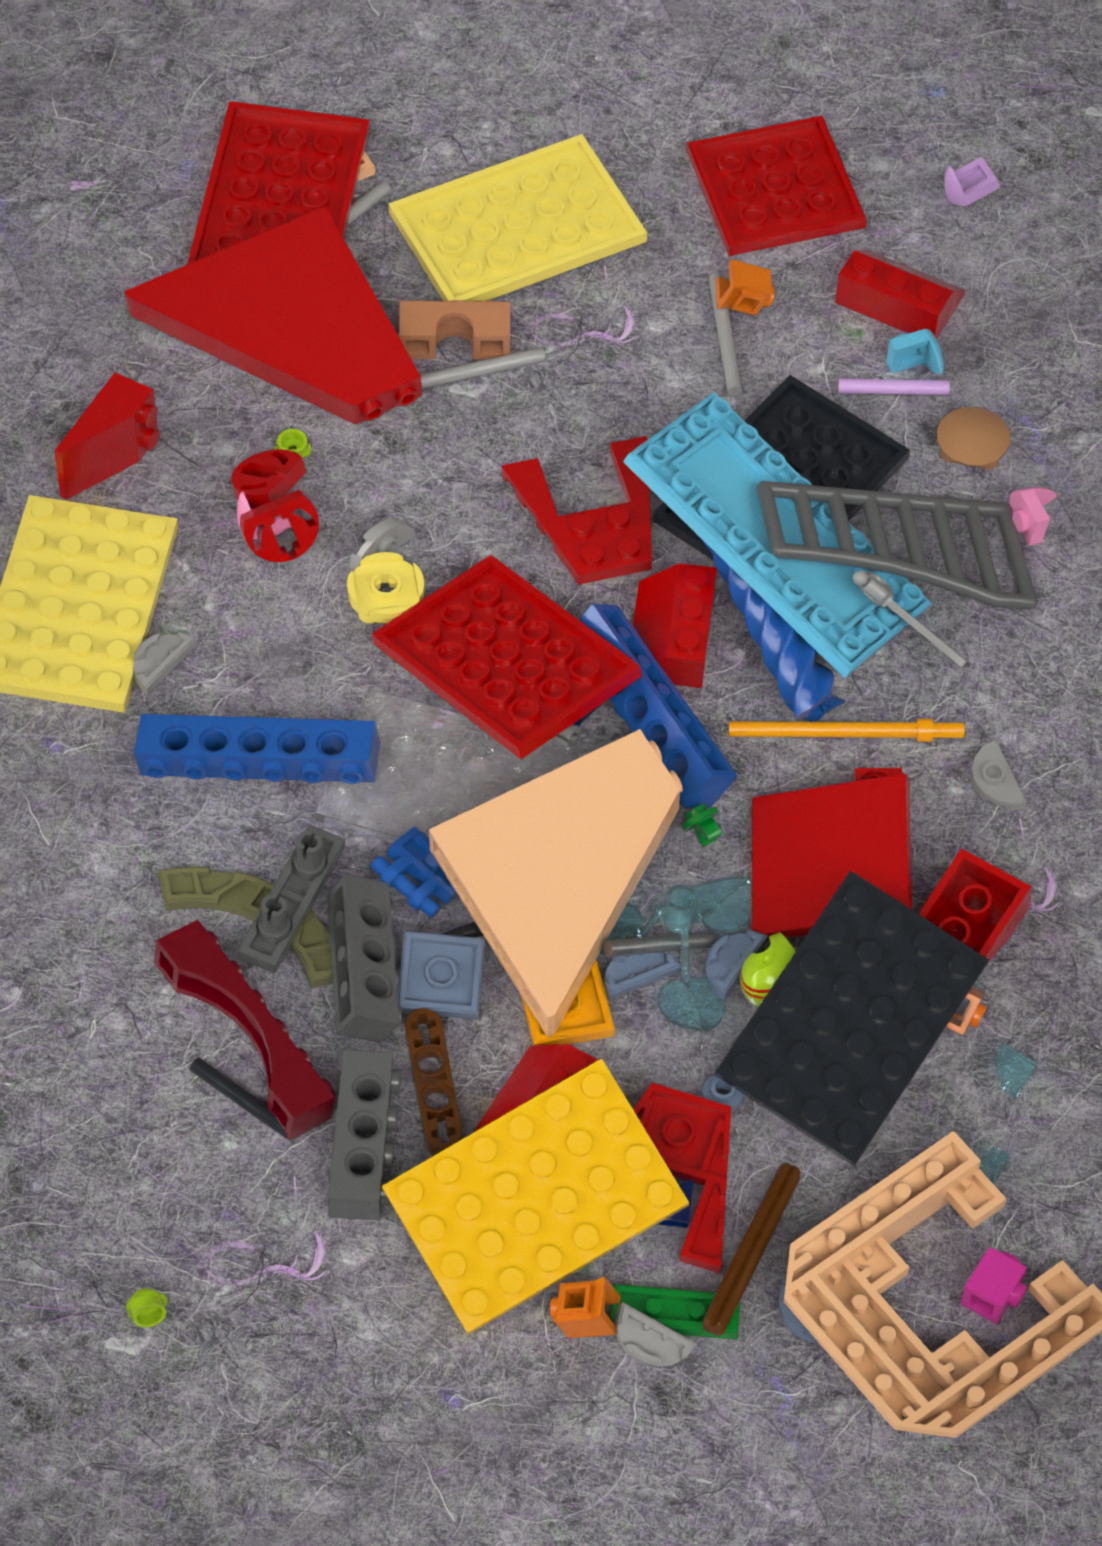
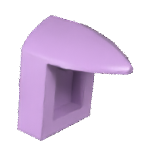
M982 157L956 171H953L951 166H947L944 174V188L948 201L958 206H968L1000 188L996 176Z

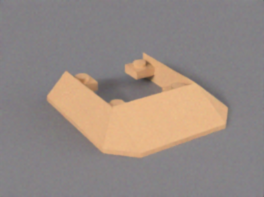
M954 1131L790 1244L784 1303L894 1430L957 1438L1102 1332V1293L1094 1284L1087 1287L1062 1260L1032 1281L1028 1289L1050 1315L992 1357H989L966 1330L935 1352H930L880 1295L906 1277L909 1272V1266L889 1244L948 1203L972 1229L1005 1207L1006 1197L979 1169L981 1160Z

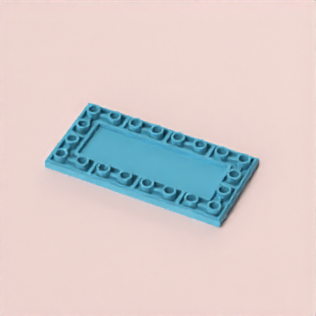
M715 392L634 449L623 461L843 678L848 677L909 625L888 606L884 608L876 606L863 594L858 585L853 582L855 572L869 571L879 575L891 586L893 600L914 618H918L932 604L923 595L918 586L912 584L903 576L847 565L781 559L772 555L757 494L758 483L761 481L804 485L812 484L806 478L799 475L786 462L782 454L775 451L759 436L757 430L748 425L731 408L730 404L720 398ZM774 497L785 543L804 545L793 499ZM810 501L820 546L839 549L828 502ZM849 523L856 551L875 554L873 545L867 540L866 536Z

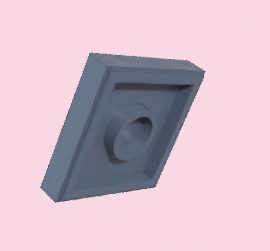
M404 931L398 988V1005H400L402 1013H411L414 1010L426 1008L435 1011L439 1016L478 1020L485 938Z

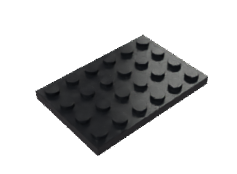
M789 375L744 420L748 425L754 427L759 436L775 451L782 454L786 462L799 475L806 478L814 486L878 491L909 459L910 449L792 375ZM663 502L653 512V522L713 560V554L705 546L702 539L666 503ZM844 504L848 521L863 507L862 505Z
M850 870L715 1071V1076L855 1167L983 972L989 959Z

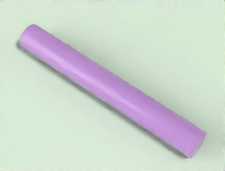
M838 378V393L949 395L950 381Z

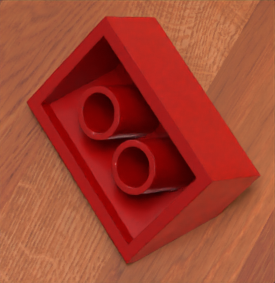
M868 249L853 251L838 274L835 303L906 333L929 329L937 339L965 295V290Z
M678 563L639 581L633 627L674 685L695 688L703 687L717 567Z
M569 1044L530 1046L473 1133L598 1061V1059Z

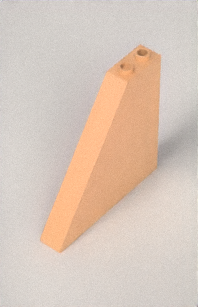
M640 729L429 829L431 853L547 1037L555 1034L679 811L680 792L683 790L680 779L673 770H667L662 762V755L657 744L653 740L648 742Z

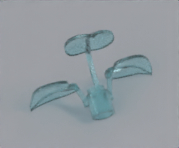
M751 877L715 880L698 885L693 889L685 885L673 886L665 894L664 905L659 904L656 906L655 913L644 927L640 911L635 906L627 903L606 940L646 937L660 918L663 919L664 924L670 931L681 933L683 982H669L662 988L658 998V1005L662 1015L671 1023L686 1029L702 1032L704 1030H712L721 1022L725 1012L726 1000L723 1001L712 992L706 976L693 980L690 979L689 929L694 923L702 921L708 930L716 933H732L742 929L750 920L752 912ZM603 946V948L601 949L600 953L603 954V955H606L605 952H604V946Z

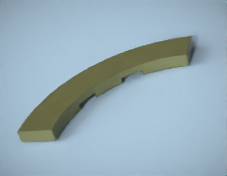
M177 867L158 870V878L166 911L193 908L213 909L242 916L254 922L261 910L262 899L269 895L274 887V884L238 871H235L234 874L210 871V867ZM311 909L289 949L302 965L310 987L316 988L333 984L330 932L315 917V913Z

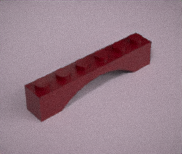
M197 919L157 939L154 964L177 993L194 997L217 1008L232 1019L252 1041L260 1054L266 1071L268 1085L267 1107L285 1130L289 1141L330 1120L335 1100V1092L332 1085L326 1078H320L313 1069L306 1051L296 1047L289 1038L285 1024L279 1018L275 1019L266 1008V1003L261 993L257 989L252 990L244 980L240 966L236 961L227 958L221 950V945L216 935L212 931L207 932Z

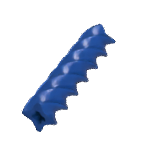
M704 542L705 546L713 554L717 571L729 585V591L734 604L745 616V623L749 634L761 648L766 667L778 681L781 697L792 712H794V719L802 718L808 722H818L826 712L843 704L845 700L831 694L834 682L833 672L829 668L814 662L816 650Z

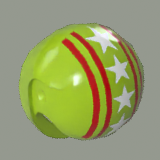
M780 932L769 936V948L761 953H751L741 968L740 985L742 991L750 1003L757 1008L796 952Z

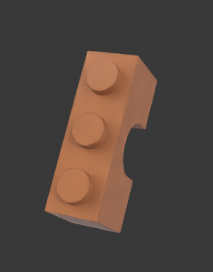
M457 300L399 301V338L411 359H436L437 345L443 339L451 336L462 337L471 343L473 359H490L510 354V302Z

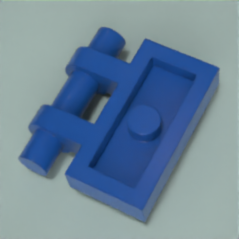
M415 826L391 844L386 855L394 861L392 864L379 855L370 866L372 870L381 876L380 881L386 882L389 888L394 887L408 899L407 904L415 911L421 910L431 919L441 909V905L431 897L435 895L447 905L458 896L431 853L429 838ZM409 873L422 885L418 887L404 874Z

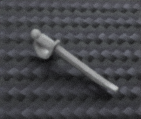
M857 571L854 573L853 582L858 585L863 594L876 606L882 608L888 606L960 667L965 665L966 660L893 600L891 586L879 575L869 571Z

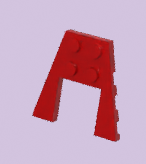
M647 436L610 443V454L627 502L558 516L538 458L502 465L503 479L509 481L516 491L517 499L524 508L527 507L536 520V526L543 535L546 534L554 545L555 553L578 585L652 570L650 490L623 462L630 452L648 440Z
M652 1082L633 1110L673 1177L704 1186L680 1253V1261L720 1274L722 1267L731 1106Z

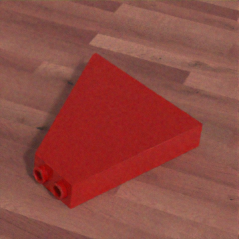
M326 206L124 291L127 309L131 317L355 425L365 420H375L384 412L397 406H407L422 396L421 376Z

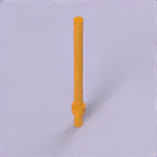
M917 718L916 722L729 721L728 724L729 737L916 738V742H933V738H964L965 734L964 723L933 722V718Z

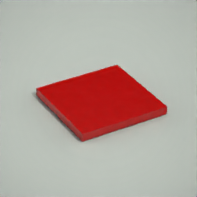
M822 115L687 143L688 156L728 256L866 228L867 219Z
M906 773L752 797L751 931L767 935V941L769 936L779 932L785 938L807 935L850 870L912 910L910 780Z

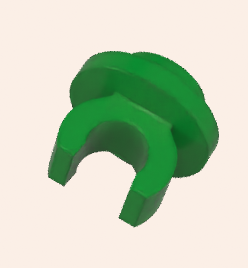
M702 804L685 814L687 821L682 825L683 830L688 832L694 829L696 837L703 848L717 841V837L722 835L720 827L713 819L719 814L717 807L708 809L706 804Z

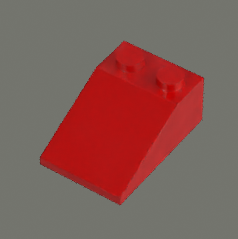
M114 372L54 450L61 498L67 500L138 463L147 450L151 451L154 449L160 436L157 428L156 416L158 410L155 406L154 389Z
M961 848L918 914L989 959L990 962L1012 936L1030 908L1031 886Z

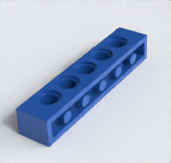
M592 603L579 621L640 665L641 677L610 698L614 704L615 712L625 720L632 732L640 729L648 742L653 740L657 744L662 755L663 764L668 771L673 770L677 774L682 784L683 790L680 792L679 803L685 808H696L702 804H706L708 808H711L738 775L619 606Z
M141 714L134 755L140 774L153 778L175 776L191 779H203L205 777L227 778L233 781L265 779L271 782L303 780L309 783L335 781L359 784L361 782H375L380 739L375 721Z

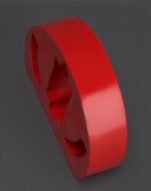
M283 449L268 450L243 460L234 469L231 482L237 501L240 493L244 492L250 509H255L285 496L306 473L302 456L298 453Z
M299 489L241 514L240 528L249 548L257 556L270 562H287L300 557L312 546L318 534L319 518L309 497ZM296 509L304 510L311 515L312 519L305 521L301 513L296 511ZM280 515L283 520L288 519L296 541L291 543L293 546L291 551H287L284 546L279 547L271 527L272 524L276 523L274 517ZM258 526L257 536L259 542L254 543L253 537L255 529Z

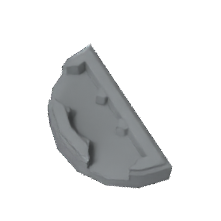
M387 518L375 524L362 536L366 541L356 554L352 551L349 568L354 571L360 566V561L363 558L374 553H395L400 546L416 536L414 528L404 519L395 521L393 518Z
M178 632V635L165 634L161 636L159 633H156L142 641L134 654L133 675L137 686L148 695L196 647L197 638L184 632Z
M994 740L984 745L974 757L970 775L973 789L984 802L989 800L995 805L1004 806L1007 811L1025 810L1027 802L997 741Z
M623 1302L619 1304L615 1317L616 1336L624 1352L637 1363L652 1368L668 1367L688 1357L697 1345L692 1340Z

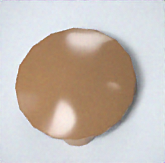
M963 407L953 410L942 418L937 428L940 456L949 463L957 462L965 466H978L985 470L994 469L998 466L999 459L1006 454L1010 446V431L1004 420L989 410L980 407Z

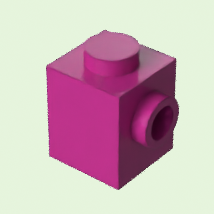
M989 1247L965 1284L960 1305L998 1325L1009 1306L1017 1308L1028 1289V1286L1023 1283L1027 1267L1022 1265L1012 1254L999 1252Z

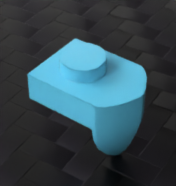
M929 329L903 333L889 340L886 364L892 374L925 363L933 373L939 375L943 373L944 360L942 350L934 334Z

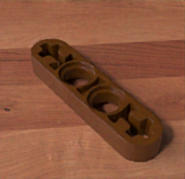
M420 1008L408 1015L405 1021V1038L424 1142L427 1151L434 1156L462 1140V1126L441 1018L433 1010ZM426 1024L427 1029H429L430 1044L422 1045V1036L418 1025ZM433 1057L438 1059L442 1066L436 1072L427 1073L419 1067V1063L424 1058ZM441 1093L449 1101L443 1108L434 1109L429 1107L425 1100L431 1094ZM445 1121L446 1134L449 1137L448 1143H441L438 1137V1122Z

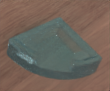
M1002 1043L997 1054L996 1071L1002 1089L1007 1095L1016 1100L1036 1072L1038 1063Z
M994 1146L981 1161L979 1169L993 1184L996 1183L1010 1162V1154Z

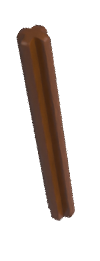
M783 1163L779 1166L703 1318L702 1326L706 1332L713 1333L716 1336L724 1334L800 1180L799 1175L801 1172L798 1167L791 1166L788 1163Z

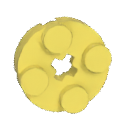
M392 552L374 553L363 558L360 561V566L354 572L351 570L348 575V600L362 622L368 624L375 622L389 623L423 600L424 577L420 568L414 562L412 566L410 563L403 561L402 555ZM382 583H388L390 588H395L391 592L378 591L381 589Z

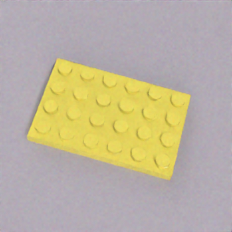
M583 134L388 203L391 218L443 301L485 302L647 242V231Z
M29 495L0 586V693L125 713L135 680L133 675L134 654L148 635L177 534L178 519Z

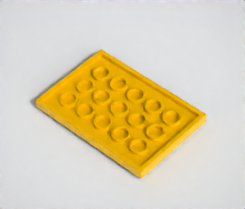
M603 1059L596 1061L382 1186L383 1191L467 1335L689 1206V1201Z

